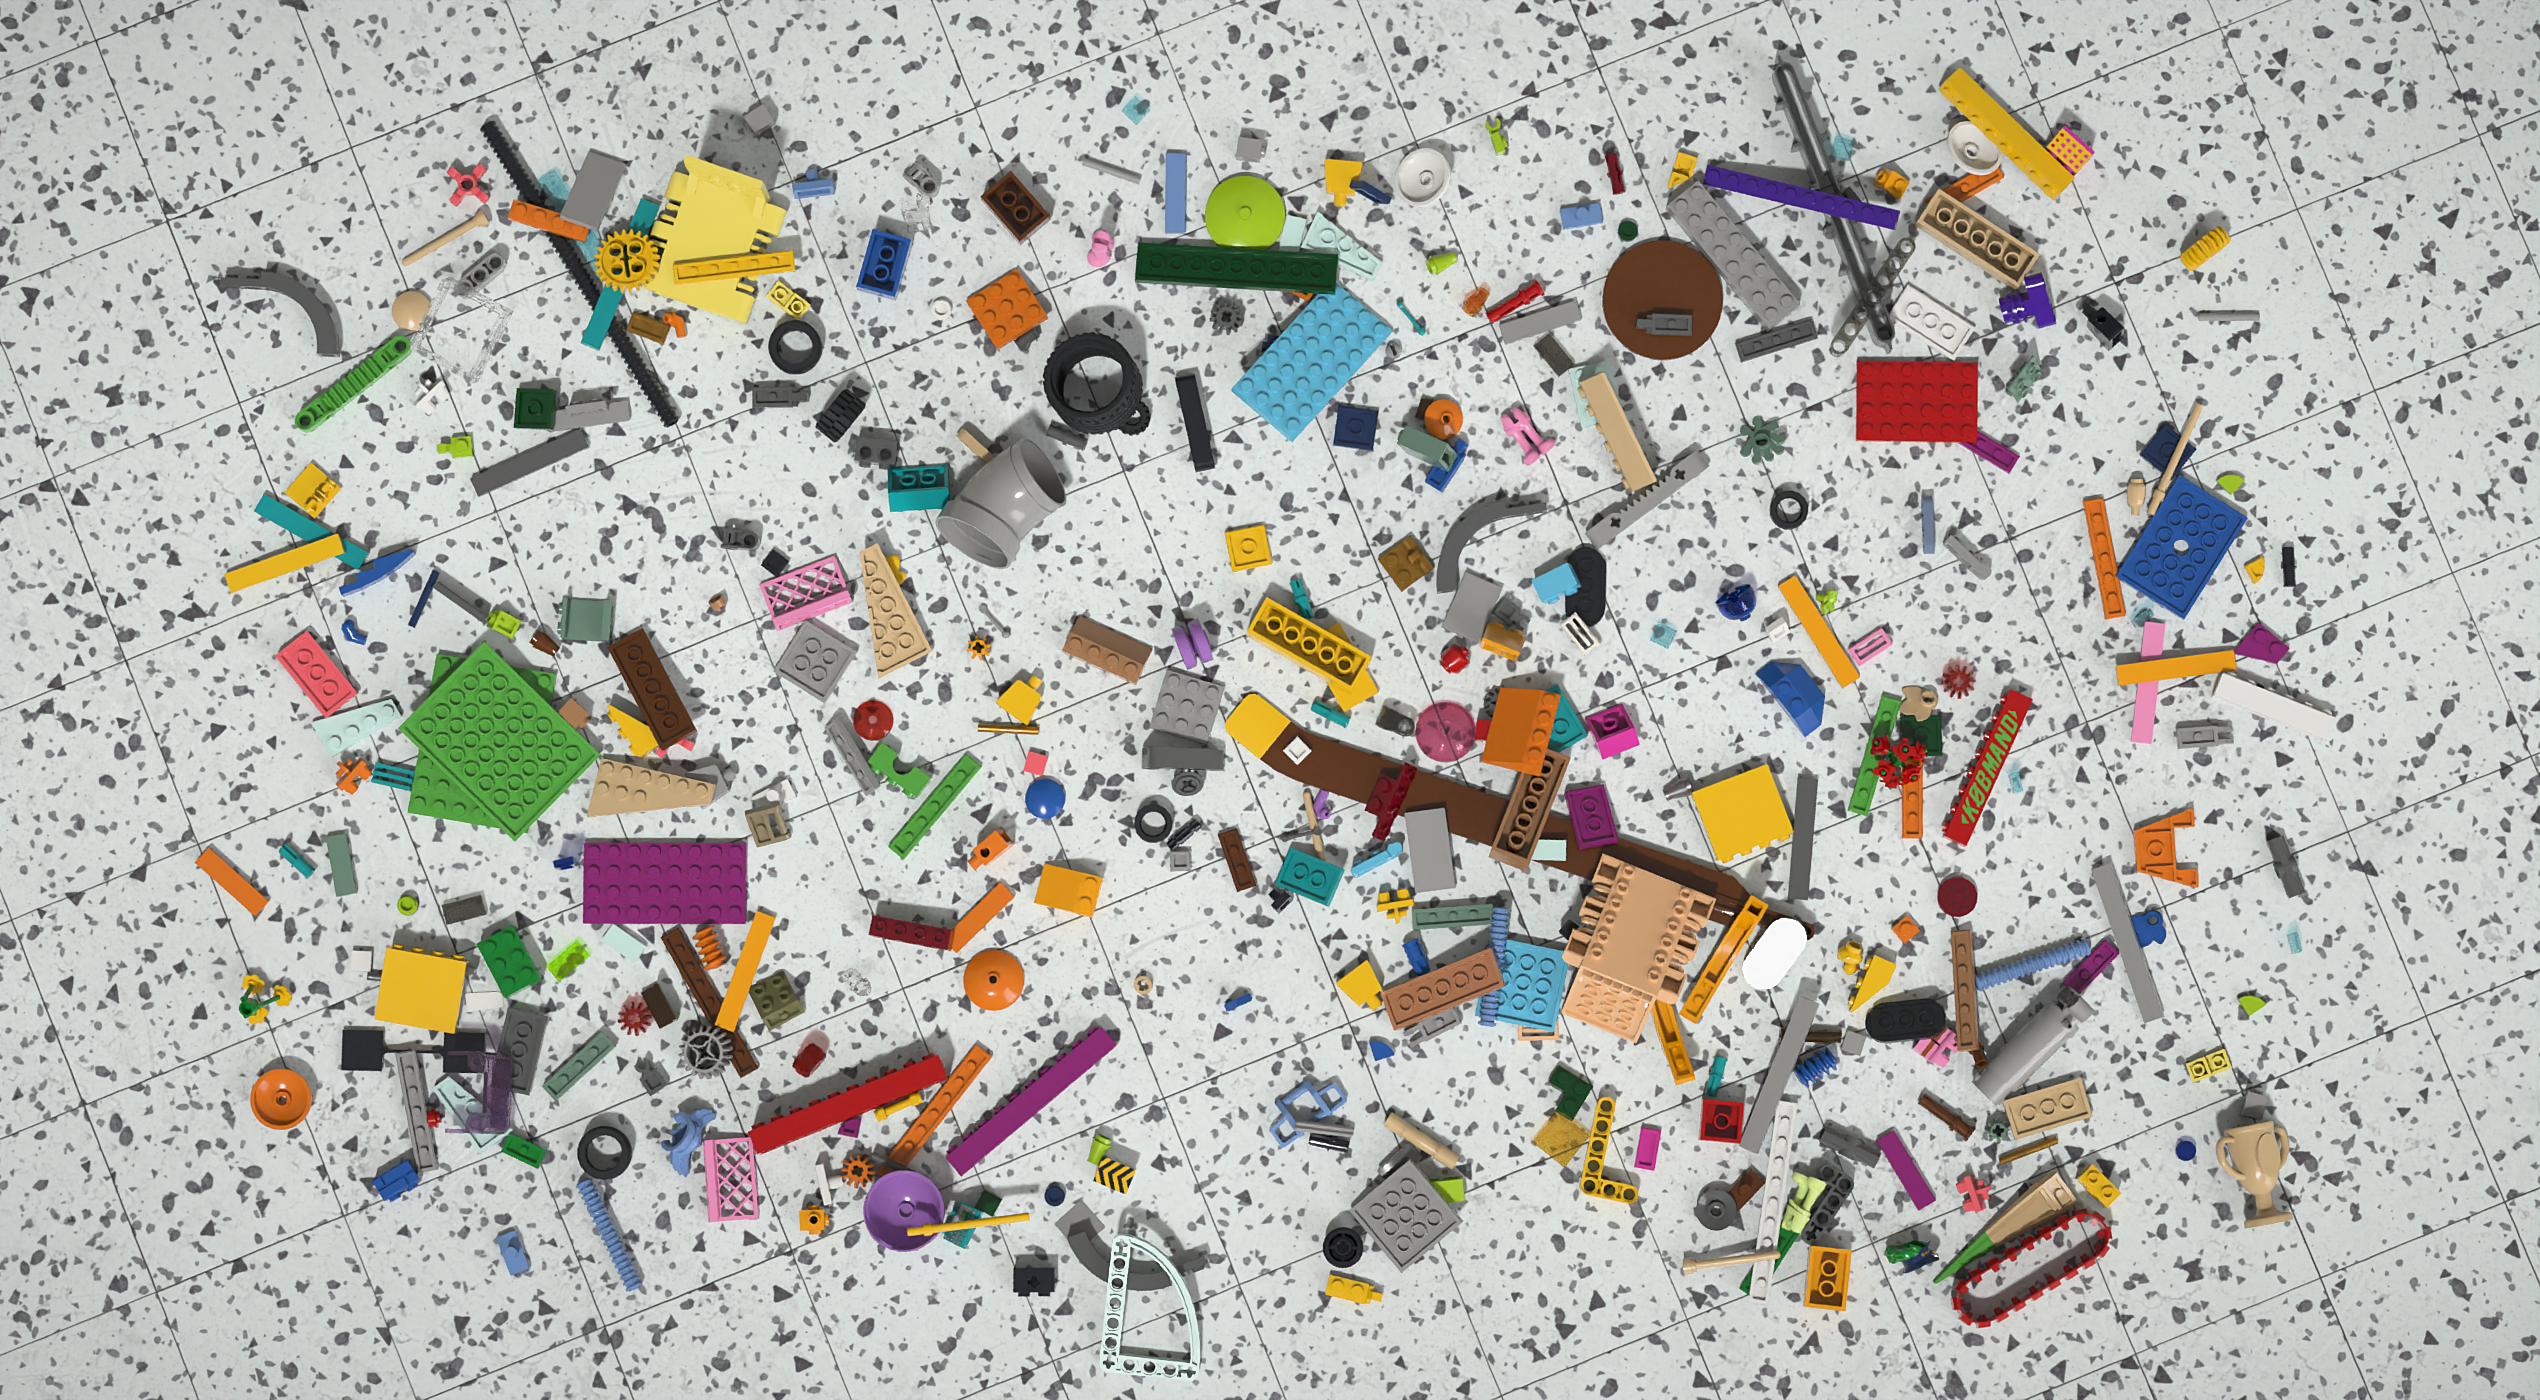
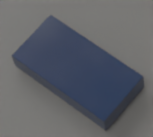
M1351 180L1349 185L1350 189L1376 204H1390L1392 197L1365 181Z

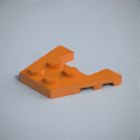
M2194 808L2133 831L2136 872L2194 888L2199 887L2198 869H2176L2174 828L2195 827Z

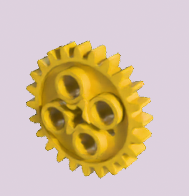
M623 229L622 235L614 231V238L607 235L609 241L605 242L602 240L603 248L597 247V251L600 254L594 255L597 260L594 263L595 268H599L596 270V273L601 275V282L606 281L605 285L607 288L612 285L614 292L618 287L621 293H624L625 289L632 293V288L634 287L639 292L641 284L647 287L646 281L653 282L651 275H657V271L654 268H660L659 263L656 262L660 260L659 255L656 254L658 249L653 247L655 245L653 240L648 242V235L642 237L641 231L634 235L633 229L630 230L629 234H626L625 229ZM624 245H627V254L630 259L628 260L630 270L629 278L627 277V268L625 265L626 257L624 252ZM634 248H641L638 253H631ZM615 250L621 251L619 255L612 256ZM638 266L643 267L640 272H633L634 268ZM617 269L623 270L619 275L613 274Z

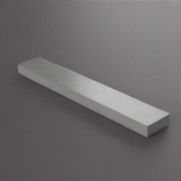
M416 1050L395 1053L417 1174L438 1170L431 1128L427 1120V1106Z

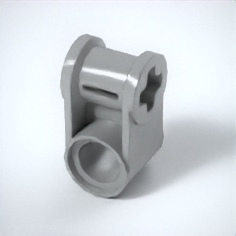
M915 161L914 166L902 175L927 198H934L939 194L940 188L937 180L918 161ZM933 183L935 185L934 190L926 191L925 186Z

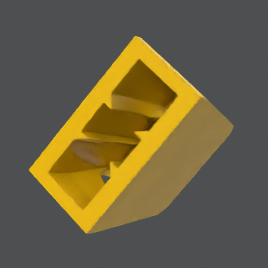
M1334 159L1324 160L1326 193L1334 195V206L1345 207L1346 196H1355L1356 191L1350 189L1349 185L1351 180L1359 181L1363 162Z
M1034 675L1031 676L1026 684L1018 679L996 701V704L1028 726L1042 699V696L1036 692L1042 681Z
M1367 960L1336 982V985L1358 1006L1366 1002L1374 1011L1382 1005V1002L1376 996L1382 988Z

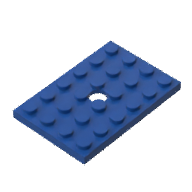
M2179 475L2115 577L2184 620L2248 518ZM2178 540L2187 542L2189 548L2187 554H2176L2173 549L2174 543Z

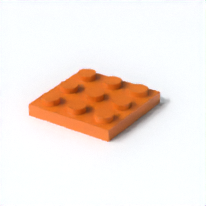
M1017 269L966 300L997 350L1049 319Z

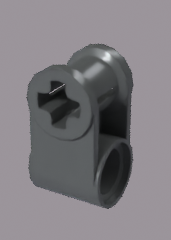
M723 527L724 539L720 548L755 551L760 547L761 540L756 533ZM749 536L755 537V543L752 546L746 545V539Z

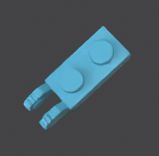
M1391 843L1386 851H1376L1371 854L1372 858L1366 861L1361 859L1355 862L1353 868H1351L1353 877L1358 878L1398 857V855L1400 856L1403 852L1401 843Z

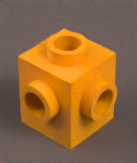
M808 1206V1210H799L800 1231H809V1235L821 1234V1230H826V1226H829V1213H825V1209H820V1206ZM814 1216L818 1219L816 1224H813L811 1221Z

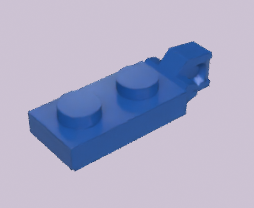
M1459 438L1454 447L1450 446L1458 454L1450 471L1447 472L1434 466L1425 479V483L1443 493L1466 457L1465 451L1469 445Z

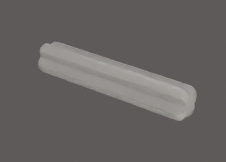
M1296 1120L1294 1126L1296 1131L1350 1138L1353 1137L1354 1128L1350 1126Z

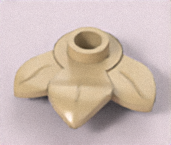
M1916 686L1905 687L1902 689V692L1907 700L1901 704L1899 711L1905 715H1915L1917 721H1923L1929 718L1931 710L1937 706L1938 698L1932 691H1923Z

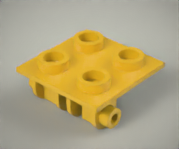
M310 463L284 493L313 518H316L342 488L313 463Z

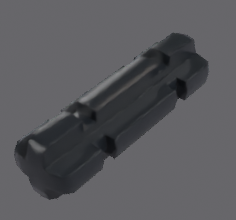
M1194 819L1189 823V826L1184 827L1177 833L1174 839H1170L1167 842L1169 849L1175 851L1179 844L1182 845L1194 834L1193 832H1197L1202 827L1199 821Z

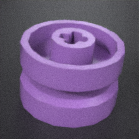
M1198 619L1188 622L1190 632L1188 636L1182 625L1171 628L1187 670L1197 666L1195 653H1198L1203 663L1214 660L1208 637Z

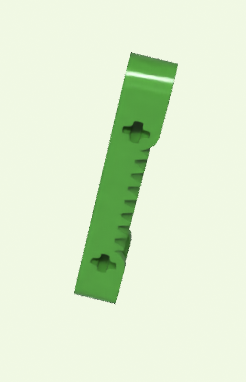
M396 336L377 350L372 357H369L366 362H363L361 366L355 368L342 381L337 382L334 387H331L328 392L323 393L322 396L316 398L298 412L295 416L296 426L305 433H311L405 360L412 353L413 347L411 342L404 336ZM399 343H406L404 351H397L396 347ZM310 417V424L305 427L302 426V419Z

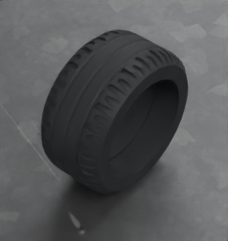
M790 320L774 329L769 339L768 350L773 363L780 370L797 375L806 373L816 366L822 354V343L817 331L810 324L800 320ZM800 331L807 334L811 339L812 352L801 363H788L779 354V342L787 333Z
M599 1126L589 1130L581 1138L577 1149V1158L581 1168L589 1176L596 1179L609 1180L620 1176L628 1168L632 1158V1147L627 1136L620 1130L609 1126ZM607 1135L615 1138L622 1149L620 1162L610 1170H599L588 1159V1147L599 1136Z

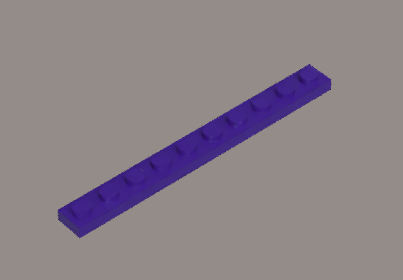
M1707 165L1703 180L1704 185L1891 230H1896L1900 215L1899 210Z

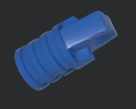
M1419 938L1403 944L1402 947L1417 976L1419 977L1430 972L1426 954Z

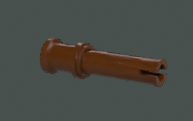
M1926 1093L1918 1102L1919 1105L1947 1124L1950 1131H1955L1962 1136L1965 1142L1976 1129V1126L1969 1125L1962 1119V1116L1954 1115Z

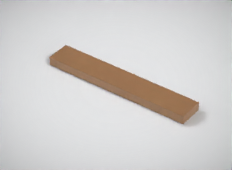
M1972 930L1952 931L1951 947L1957 1051L1979 1050Z

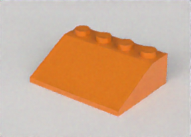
M1500 687L1481 762L1540 777L1561 695L1543 690Z

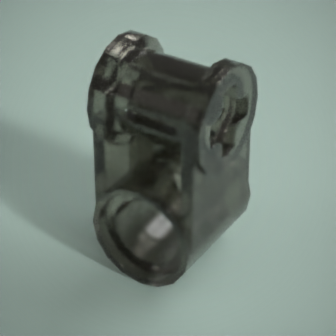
M1386 706L1382 707L1375 723L1376 726L1403 737L1412 735L1415 730V725L1411 718ZM1408 722L1411 729L1402 731V726L1400 725H1405Z

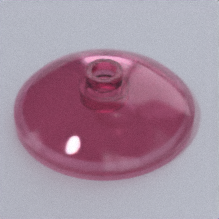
M1440 702L1431 705L1420 715L1415 728V736L1419 748L1427 757L1437 762H1454L1464 757L1472 748L1476 736V727L1473 718L1462 706L1451 702ZM1445 727L1450 730V733L1447 735L1442 732V729Z

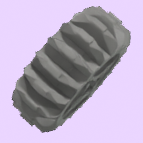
M702 1024L700 1028L695 1026L692 1028V1031H687V1037H682L681 1040L685 1045H679V1048L684 1050V1052L679 1053V1057L684 1056L685 1060H682L681 1064H688L685 1068L686 1071L693 1069L691 1072L692 1076L698 1074L699 1079H703L704 1076L707 1079H711L712 1074L714 1077H718L719 1071L721 1073L726 1071L724 1066H730V1062L727 1059L733 1058V1055L728 1054V1051L733 1050V1047L727 1046L731 1040L724 1039L727 1035L726 1032L719 1034V1027H716L713 1031V1025L710 1024L706 1028L705 1024ZM701 1035L710 1037L704 1044L695 1042ZM716 1042L719 1046L720 1054L715 1050ZM704 1048H707L709 1055H705ZM692 1050L697 1054L696 1060L693 1058ZM708 1059L717 1061L711 1068L702 1067L703 1063H706Z

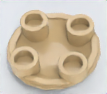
M408 291L395 299L392 305V316L399 327L406 331H414L428 323L432 317V308L429 300L423 294L416 291Z

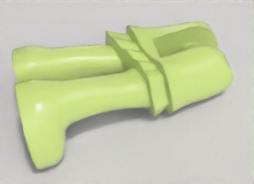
M1793 1172L1792 1179L1798 1184V1190L1794 1200L1789 1198V1205L1787 1204L1786 1212L1782 1220V1228L1789 1231L1792 1230L1795 1233H1801L1806 1223L1810 1220V1208L1818 1195L1825 1189L1826 1183L1816 1178H1808Z

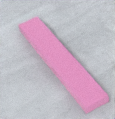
M2144 622L2140 662L2161 660L2165 624ZM2159 681L2137 683L2131 742L2152 744Z

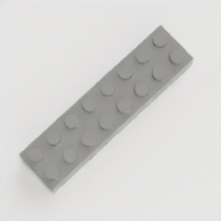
M1699 181L1695 182L1667 205L1666 211L1767 332L1800 306V302Z

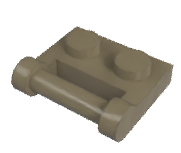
M773 801L769 805L745 811V817L757 848L785 841L792 837L790 829H787L782 816V807L779 801ZM768 814H774L780 832L774 833Z

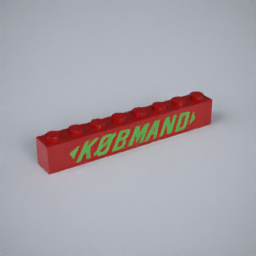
M2012 689L2008 693H2003L1999 702L2002 704L2000 711H1995L1991 722H1994L1992 729H1987L1983 740L1986 742L1983 748H1978L1975 755L1977 762L1975 766L1971 765L1966 776L1969 777L1967 784H1962L1958 795L1961 797L1958 803L1954 802L1950 813L1953 815L1950 821L1946 820L1941 830L1944 832L1943 838L1960 846H1967L2033 699Z

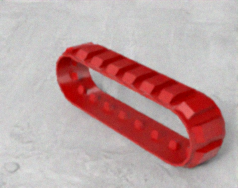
M2086 1208L2072 1210V1216L2068 1217L2066 1214H2063L2053 1220L2054 1226L2045 1225L2036 1231L2038 1236L2034 1238L2032 1235L2027 1236L2019 1241L2020 1247H2009L2002 1252V1258L1998 1259L1995 1256L1984 1263L1986 1266L1984 1269L1981 1270L1980 1267H1976L1967 1273L1969 1278L1966 1280L1959 1279L1953 1287V1290L1956 1291L1955 1297L1950 1298L1952 1310H1957L1960 1314L1957 1319L1967 1326L1975 1323L1976 1328L1991 1327V1321L1995 1320L1999 1323L2009 1317L2008 1311H2019L2027 1306L2026 1300H2037L2044 1295L2042 1292L2044 1289L2047 1288L2049 1291H2052L2061 1285L2060 1280L2062 1278L2070 1280L2079 1274L2077 1269L2082 1267L2083 1270H2086L2096 1264L2095 1258L2098 1256L2103 1258L2110 1249L2107 1244L2109 1239H2112L2111 1226L2106 1227L2104 1223L2105 1217L2097 1211H2093L2090 1214L2087 1213ZM2084 1216L2091 1218L2090 1224L2093 1226L2098 1224L2101 1230L2097 1231L2098 1237H2102V1243H2096L2094 1246L2096 1252L2090 1257L2086 1253L2080 1256L2082 1262L2072 1268L2069 1264L2063 1267L2064 1273L2055 1278L2052 1275L2047 1276L2046 1284L2038 1289L2034 1285L2029 1287L2030 1293L2021 1299L2017 1296L2011 1298L2012 1304L2003 1310L1998 1306L1993 1309L1995 1315L1988 1319L1983 1314L1979 1315L1978 1321L1971 1319L1973 1316L1972 1312L1969 1310L1966 1313L1963 1312L1962 1306H1965V1299H1960V1295L1962 1292L1967 1293L1969 1288L1966 1285L1970 1281L1975 1280L1979 1283L1983 1280L1982 1274L1990 1269L1994 1273L2000 1270L1998 1264L2008 1258L2011 1262L2017 1259L2016 1253L2024 1248H2027L2028 1251L2033 1250L2034 1242L2042 1237L2046 1241L2051 1239L2052 1231L2059 1227L2063 1230L2069 1228L2068 1222L2074 1218L2078 1222H2084Z

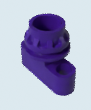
M2042 272L2024 277L2027 292L2021 293L2018 288L2016 289V294L2010 291L2005 297L1999 298L2005 324L2010 322L2020 324L2021 319H2024V322L2027 323L2028 316L2035 315L2039 329L2057 324Z

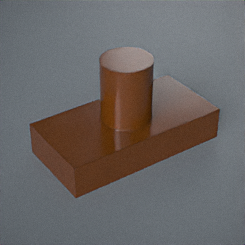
M1752 1169L1728 1192L1736 1203L1737 1212L1765 1184Z

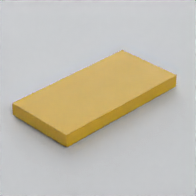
M1339 622L1326 629L1327 632L1352 645ZM1365 670L1352 695L1327 682L1343 712L1379 693L1367 670Z

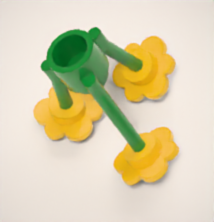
M246 974L243 977L242 987L246 989V992L240 998L239 1011L245 1019L249 1017L250 1024L264 1022V1017L268 1015V1010L263 1008V1006L275 1001L280 1007L290 1004L291 993L287 991L286 986L280 985L274 987L273 997L258 1003L256 999L248 998L249 995L261 993L265 982L259 979L256 974L252 976Z

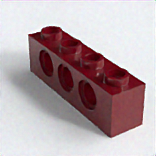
M872 915L869 935L876 938L951 952L955 932L949 929Z

